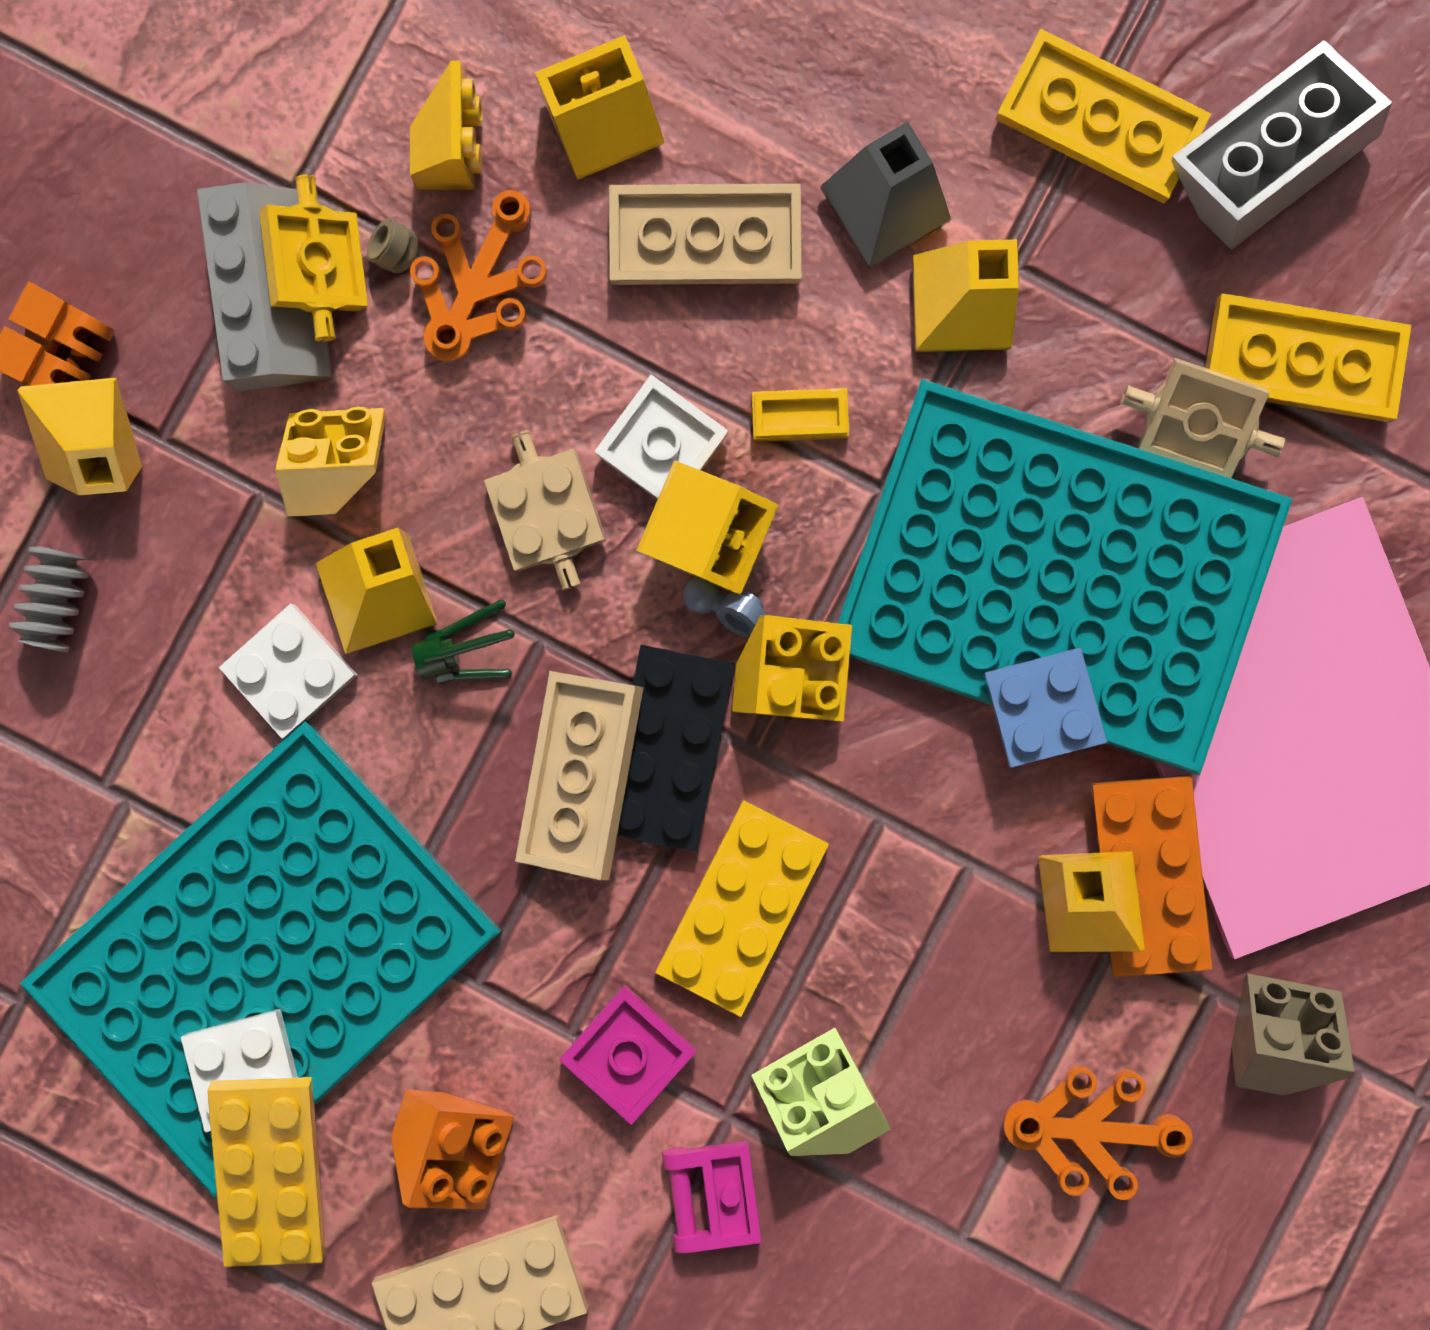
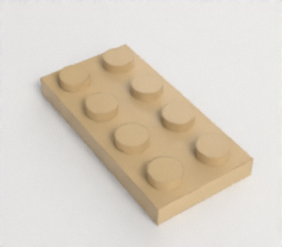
M801 184L609 185L610 284H801Z
M549 671L516 853V862L597 880H609L644 687Z
M558 1215L377 1276L372 1282L387 1330H540L586 1314L588 1311V1304Z

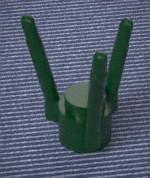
M502 599L440 630L426 633V640L413 643L412 655L420 678L427 680L436 677L438 684L454 680L510 678L512 676L510 669L453 670V667L460 665L459 654L512 639L515 636L513 630L508 629L458 644H455L452 638L446 639L505 608L506 602Z

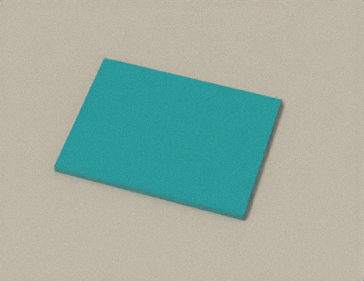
M921 379L838 623L852 625L850 658L991 706L992 703L984 677L985 672L1081 647L1107 743L1104 744L1195 775H1200L1293 498Z
M304 720L19 984L215 1198L217 1196L211 1131L204 1132L181 1040L183 1035L281 1009L298 1078L312 1077L315 1105L502 930L308 720Z

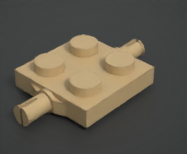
M1174 358L1164 383L1156 390L1155 394L1127 385L1124 390L1125 394L1121 398V405L1147 412L1146 426L1138 442V449L1228 478H1232L1239 460L1249 452L1250 448L1278 457L1281 453L1279 448L1283 449L1285 444L1284 437H1278L1259 430V416L1270 394L1266 388Z
M529 430L520 432L521 436L516 433L511 436V440H513L520 463L516 464L508 472L484 480L513 569L519 572L539 564H554L562 591L572 589V587L581 585L572 558L587 547L607 541L578 453L573 448L550 457H538L530 435L531 432Z

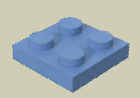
M1081 647L984 673L1010 768L1107 743Z

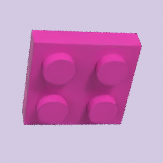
M624 984L560 1056L559 1061L632 1125L693 1057L697 1048Z

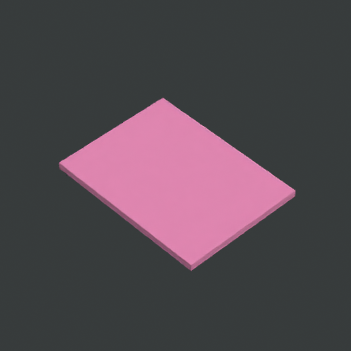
M1363 497L1283 526L1201 774L1195 775L1154 761L1160 777L1186 774L1192 776L1204 892L1229 957L1233 959L1430 885V666Z

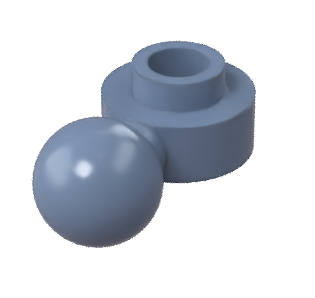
M698 577L689 580L683 590V600L691 611L698 614H706L713 611L726 628L745 638L750 637L760 615H767L761 600L749 592L742 591L741 595L731 592L724 596L721 594L719 586Z

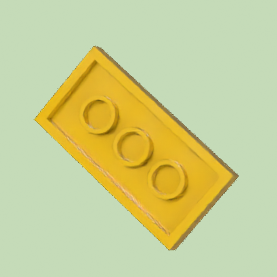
M1040 29L995 120L1165 204L1179 180V176L1171 162L1172 156L1202 134L1211 113Z
M1222 293L1216 298L1205 368L1266 388L1270 393L1266 402L1392 422L1398 416L1412 325Z
M742 800L655 973L742 1017L829 844Z
M312 1077L211 1081L207 1095L224 1267L322 1263L325 1255V1238Z

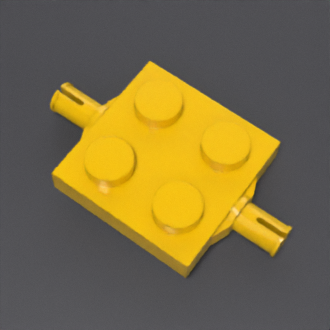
M305 174L295 177L298 204L290 207L266 205L259 210L271 307L300 308L312 313L315 332L314 339L315 341L320 342L322 340V342L336 339L332 312L336 310L360 312L368 307L357 214L334 211L318 204L316 177L313 175L308 177Z

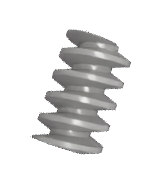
M42 546L29 547L28 553L41 562L40 565L24 566L23 572L35 579V583L19 585L18 591L29 597L30 602L16 603L13 606V610L26 618L25 621L10 622L8 628L21 636L20 640H16L18 642L68 653L69 646L57 637L74 633V627L62 620V618L79 614V609L69 603L67 599L83 597L84 590L72 583V580L88 578L89 572L79 566L77 561L92 559Z

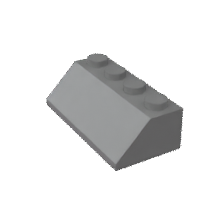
M1323 40L1173 155L1171 162L1199 219L1232 250L1381 136L1392 102Z
M248 182L197 189L223 381L238 392L333 379L328 341H315L312 313L300 308L271 307L259 210L266 205L290 207L298 204L297 189Z

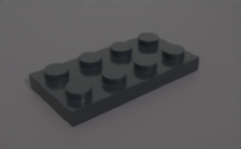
M640 645L632 685L644 688L617 833L618 837L697 852L735 663Z

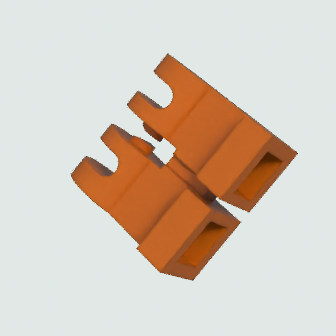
M28 281L8 320L27 331L22 335L4 326L0 333V372L28 386L63 383L64 379L69 376L81 381L90 380L92 375L79 369L80 365L68 357L64 361L56 357L55 352L63 344L72 349L70 354L78 358H85L86 356L99 363L103 354L87 346L86 338L89 335H97L110 342L115 330Z

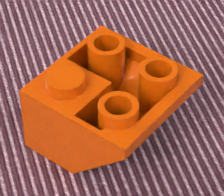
M406 1089L391 1134L402 1203L408 1208L485 1209L514 1116L508 1112L445 1092Z

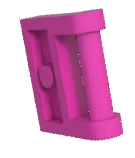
M748 1141L697 1148H673L662 1153L664 1169L669 1170L677 1227V1233L673 1235L675 1252L692 1253L762 1243ZM702 1167L710 1222L709 1230L696 1229L688 1168Z

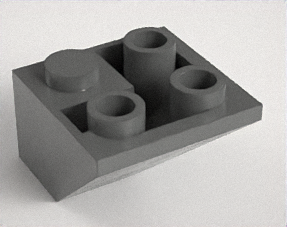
M908 121L866 145L820 187L868 269L951 221L934 164Z

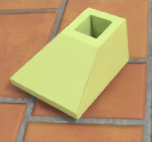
M836 1028L831 1029L752 1074V1078L790 1156L849 1154L891 1130Z

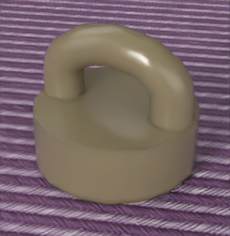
M388 218L380 222L369 239L367 246L368 259L390 272L402 273L411 266L417 256L419 249L418 237L405 225L392 218Z

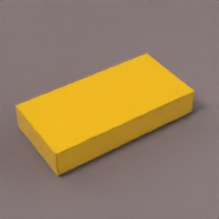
M847 388L752 392L753 442L848 438Z

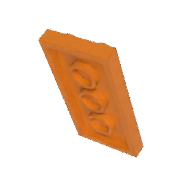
M1186 774L1092 783L1099 853L1133 852L1145 947L1143 951L1110 952L1113 977L1213 970L1192 776Z

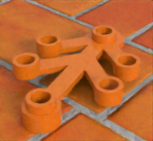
M507 190L500 193L494 199L492 214L495 220L471 269L460 240L462 228L458 220L450 214H441L433 220L431 225L432 234L443 247L458 291L450 311L438 284L441 280V270L432 258L423 256L415 259L411 264L410 275L416 285L421 288L431 316V320L424 330V343L430 354L438 360L446 362L456 361L466 355L473 339L503 329L511 331L520 329L526 322V311L522 303L514 298L502 300L498 304L496 312L469 319L476 303L525 286L529 288L540 287L547 279L545 263L541 258L533 255L521 259L517 268L490 277L511 233L521 232L526 229L532 218V211L527 198L518 191ZM508 202H516L519 205V210L516 214L509 216L502 212L503 206ZM450 223L455 226V231L450 237H441L439 235V229L442 225ZM529 265H537L541 268V273L535 279H528L524 276V270ZM423 266L434 268V273L428 280L418 278V271ZM509 307H515L520 310L518 319L513 322H507L503 319V313ZM445 329H453L456 333L455 339L449 344H443L439 341V335Z
M1082 1065L1069 1068L1064 1080L1039 1102L1021 1100L1008 1108L1003 1118V1130L1008 1140L1019 1149H1036L1057 1174V1181L1061 1188L1071 1196H1079L1088 1189L1089 1176L1082 1166L1069 1162L1051 1138L1072 1139L1105 1178V1184L1110 1193L1119 1200L1132 1198L1138 1190V1181L1129 1169L1118 1165L1100 1142L1154 1146L1164 1156L1176 1158L1187 1153L1193 1141L1190 1127L1179 1117L1171 1114L1157 1117L1151 1125L1102 1121L1123 1102H1135L1143 1097L1146 1089L1145 1082L1140 1075L1130 1069L1119 1071L1114 1076L1113 1083L1073 1118L1054 1116L1075 1096L1086 1098L1095 1092L1097 1079L1087 1067ZM1081 1073L1087 1074L1088 1084L1086 1087L1075 1089L1073 1087L1074 1077ZM1127 1078H1135L1136 1088L1131 1093H1123L1121 1089L1123 1081ZM1028 1118L1035 1119L1037 1123L1036 1129L1029 1134L1022 1133L1020 1130L1021 1123ZM1172 1131H1180V1142L1175 1146H1168L1166 1143L1168 1134ZM1070 1172H1079L1081 1174L1080 1182L1075 1186H1067L1065 1184L1066 1176ZM1119 1176H1128L1129 1184L1127 1188L1120 1191L1115 1190V1180Z

